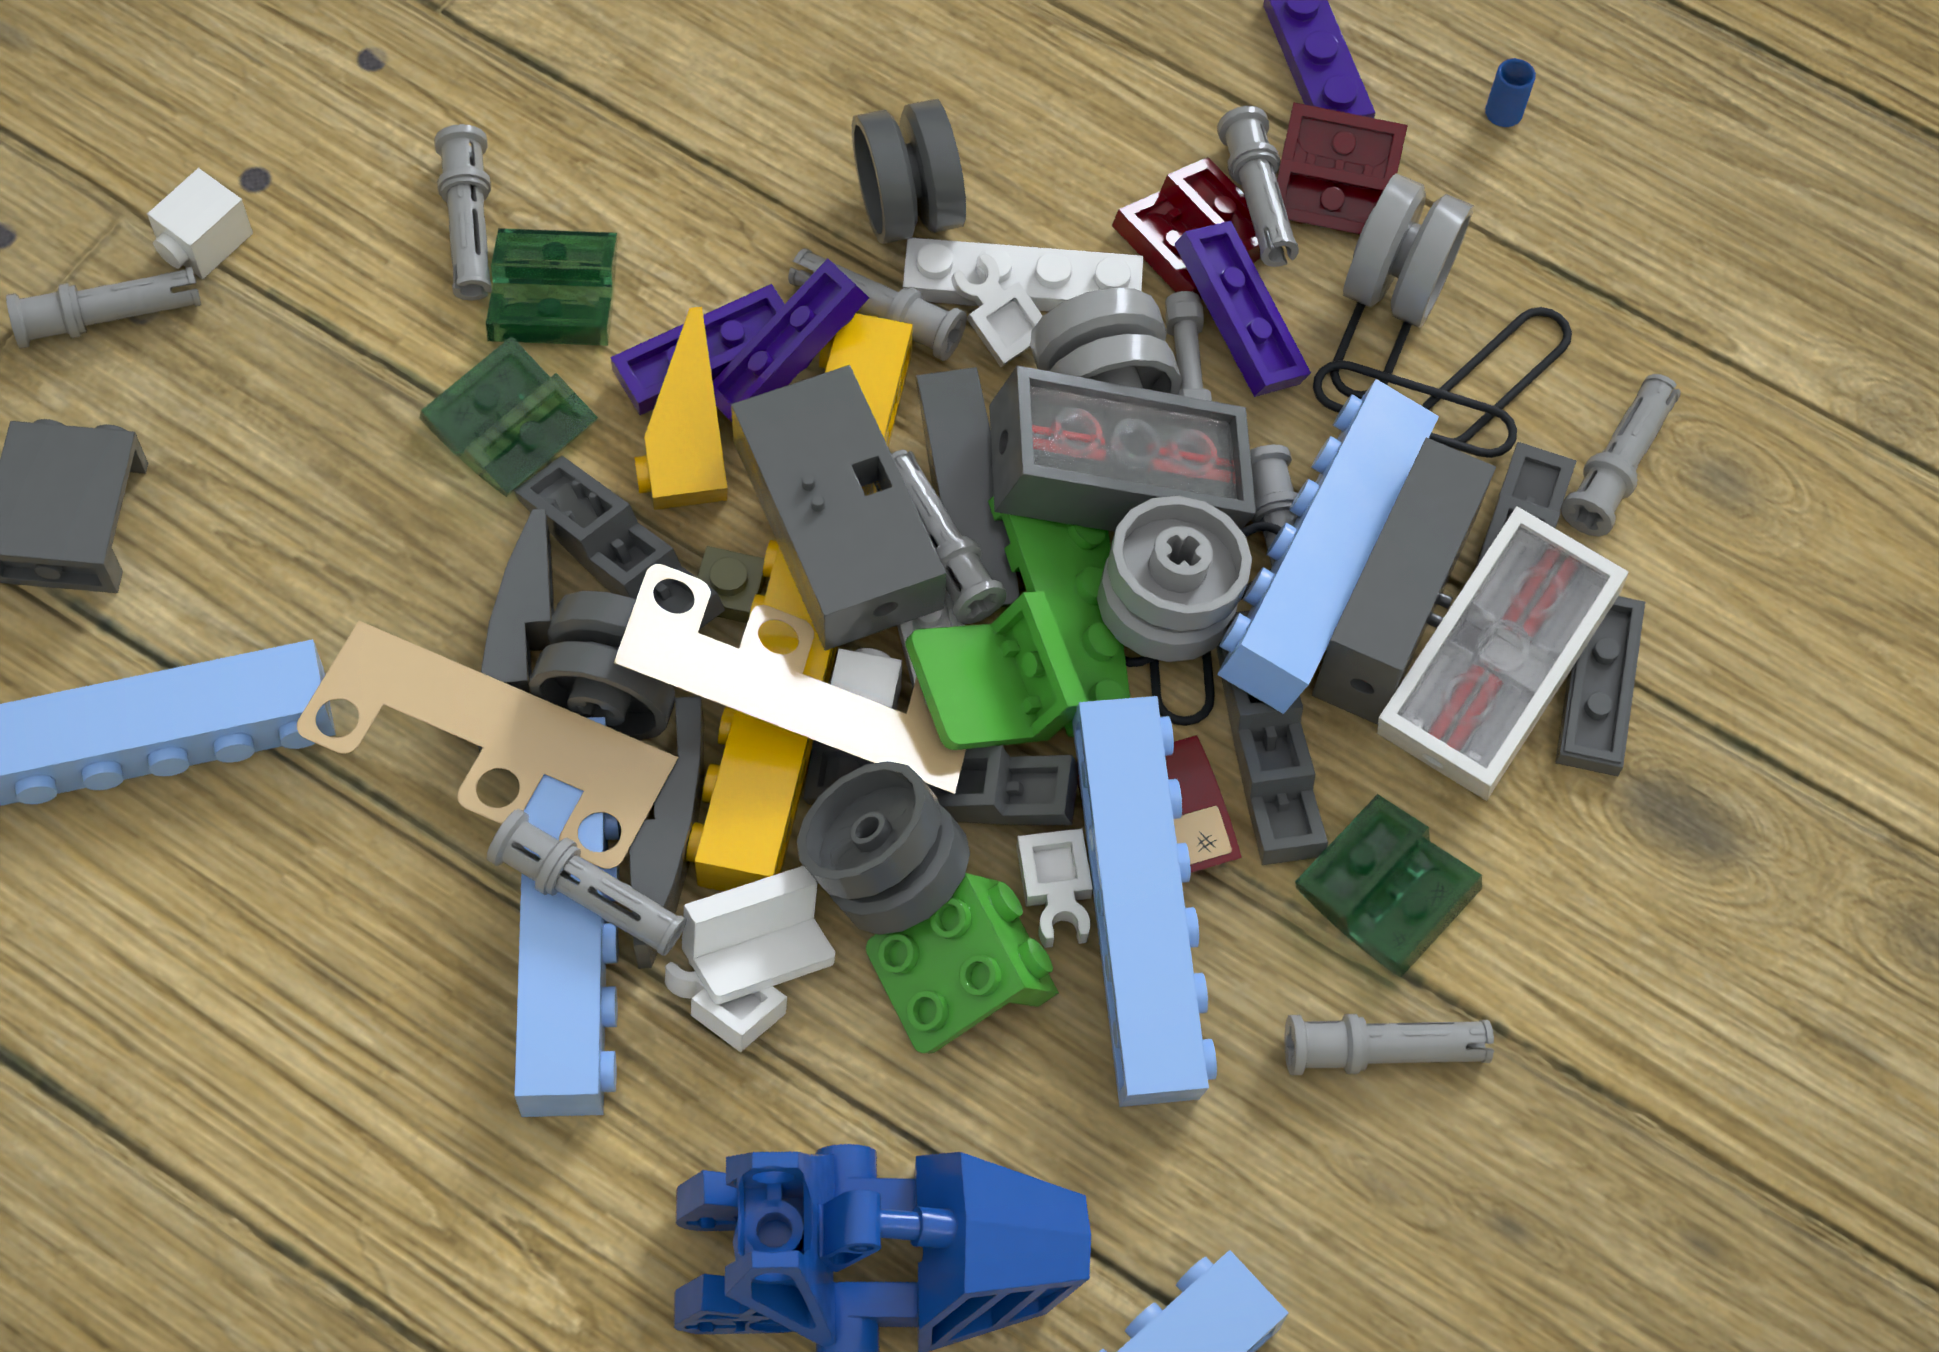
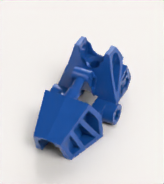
M857 1144L826 1146L818 1149L815 1154H805L802 1152H751L726 1157V1173L702 1170L680 1184L676 1189V1224L681 1228L694 1231H735L733 1247L736 1261L725 1266V1276L702 1274L676 1289L674 1292V1328L677 1331L692 1334L796 1332L815 1342L816 1352H880L879 1327H917L918 1352H929L1043 1316L1090 1278L1091 1229L1086 1195L963 1152L916 1156L915 1179L877 1178L876 1150ZM881 1238L910 1240L912 1246L923 1247L922 1261L918 1262V1282L833 1281V1272H839L881 1249Z

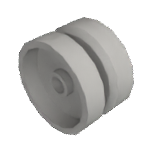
M1396 173L1386 185L1362 229L1344 284L1343 296L1372 307L1384 298L1394 278L1397 277L1398 281L1391 299L1392 317L1421 328L1431 313L1451 271L1467 232L1474 205L1445 194L1433 203L1422 225L1418 223L1426 201L1424 184Z
M1107 288L1086 292L1057 305L1043 315L1031 331L1030 347L1037 369L1177 395L1179 393L1181 376L1174 354L1165 342L1167 331L1160 309L1151 295L1137 289Z
M1183 496L1152 498L1132 508L1116 527L1109 557L1106 559L1101 575L1097 601L1104 624L1123 645L1141 656L1161 661L1192 660L1215 649L1233 622L1237 605L1242 599L1249 581L1252 556L1246 536L1227 514L1207 502Z

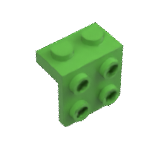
M1044 591L1022 593L991 624L917 629L905 641L907 652L942 744L950 750L1048 741L1074 718L1079 702H1087L1081 681L1076 674L1060 633L1059 625L1054 618Z
M965 873V877L950 900L930 918L904 931L881 935L875 934L867 942L866 953L913 1047L920 1053H935L1009 1002L1039 1007L1059 994L1049 975L1053 971L1052 962L1040 943L1029 937L1019 918L1023 914L1021 903L1013 890L1004 882Z

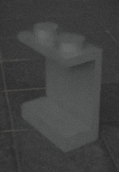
M39 419L33 423L10 421L0 458V583L118 593L123 570L112 549L126 485L130 472L146 474L148 467L147 458L134 431H127L119 426L109 424L99 425L96 428L66 426L63 423L50 419Z

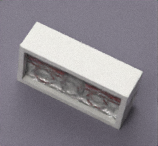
M1516 506L1379 716L1377 734L1487 801L1618 598L1629 572Z

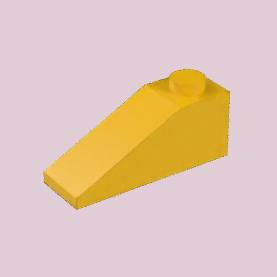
M702 306L689 308L644 436L646 455L634 457L639 494L652 492L654 510L727 501L728 487Z

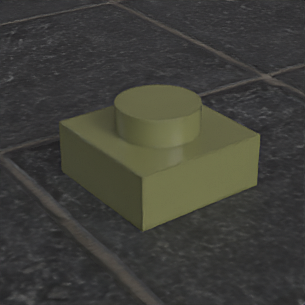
M711 546L706 547L697 578L704 581L718 593L725 611L717 617L748 623L755 594L761 595L766 577H763L765 558Z

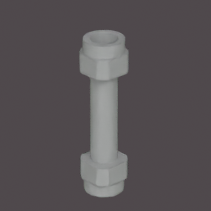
M1190 291L1173 293L1165 300V322L1167 333L1174 336L1176 363L1181 376L1180 389L1177 395L1212 401L1211 392L1203 388L1198 340V334L1202 332L1204 323L1201 298L1198 294Z

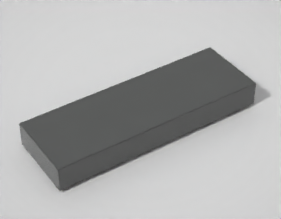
M1618 596L1569 672L1556 764L1617 777L1622 771L1645 601Z

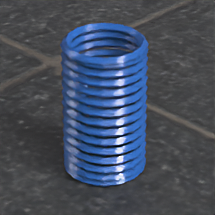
M1511 58L1499 65L1485 108V113L1493 124L1500 127H1511L1521 121L1536 79V72L1527 61Z

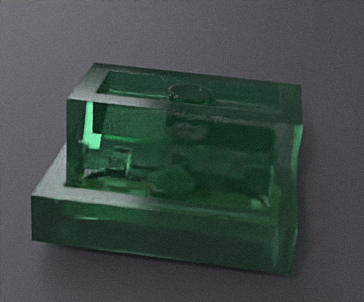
M498 228L491 263L493 286L486 318L487 341L608 346L615 288L617 233Z
M511 336L423 408L419 419L476 474L507 497L594 424L598 417L557 373L550 377Z
M1377 794L1295 881L1296 889L1345 936L1401 978L1481 891L1482 874L1432 843L1427 825Z

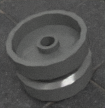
M930 99L905 105L899 126L887 110L854 115L851 126L855 166L866 213L878 242L886 244L912 238L918 216L923 225L930 232L934 233L963 227L966 220L964 178L953 130L939 99Z
M579 591L567 594L560 600L547 631L550 645L546 646L539 654L529 681L532 695L586 718L605 717L607 727L637 740L658 737L667 728L675 704L674 686L614 663L636 599L609 592Z
M892 761L864 765L835 781L818 796L805 815L797 838L799 861L859 930L878 935L904 931L930 918L950 900L965 877L970 857L966 833L951 814L939 804L938 798L924 780L909 765Z

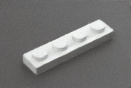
M923 238L907 239L903 289L914 288L920 291L922 299L927 302L978 306L975 300L963 298L956 292L952 285L951 277L960 269L970 283H983L985 281V273L979 267L976 260L984 252L991 255L997 262L1000 272L998 282L1003 290L1019 281L1039 311H1050L1060 303L1086 292L1107 288L1142 290L1143 256Z

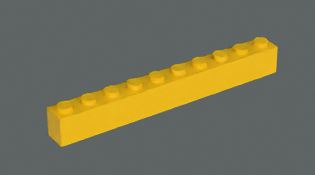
M855 313L852 320L842 327L821 349L819 367L825 368L826 373L847 365L851 366L889 448L912 357L913 324ZM873 483L861 486L865 496L877 492ZM770 540L763 565V577L770 578L766 595L755 594L750 613L756 606L767 605L807 621L814 630V638L803 674L829 684L839 646L824 650L777 541ZM766 621L760 626L758 631L762 645L773 653L789 654L798 646L799 640L796 631L783 621ZM725 706L718 732V744L725 745L721 764L710 763L703 786L702 801L710 803L705 824L694 822L687 846L686 860L695 862L698 886L727 891L782 873L809 766L812 743L815 740Z

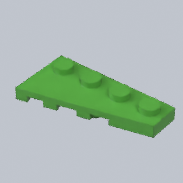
M994 496L990 498L988 503L994 521L1003 520L1010 540V544L1004 550L1011 571L1021 572L1027 592H1045L1076 674L1081 681L1087 702L1130 698L1124 645L1115 638L1104 624L1097 601L1101 575L1111 547L1109 531L994 512ZM1073 719L1064 726L1068 737H1074Z

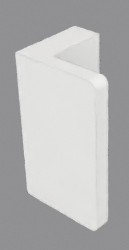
M804 866L684 905L683 917L687 921L682 933V950L715 1004H723L834 964L835 950L814 919L818 883Z

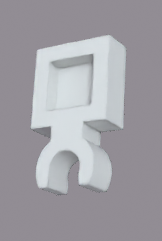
M984 252L976 260L979 267L985 273V281L983 283H970L960 269L952 275L951 281L954 289L960 296L968 300H975L979 308L970 313L967 320L999 366L1002 367L1030 348L1031 331L1042 318V314L1019 281L1003 290L998 282L1000 276L998 264L991 255Z
M1083 829L1018 836L1016 847L1026 906L1045 904L1038 930L1042 945L1045 948L1053 947V925L1059 921L1072 923L1077 931L1078 943H1086L1090 930V918L1086 909L1075 901L1091 899L1093 890Z
M673 962L665 966L666 987L679 997L692 998L691 1016L739 1052H742L786 1014L787 996L773 986L723 1004H715L695 971H684Z

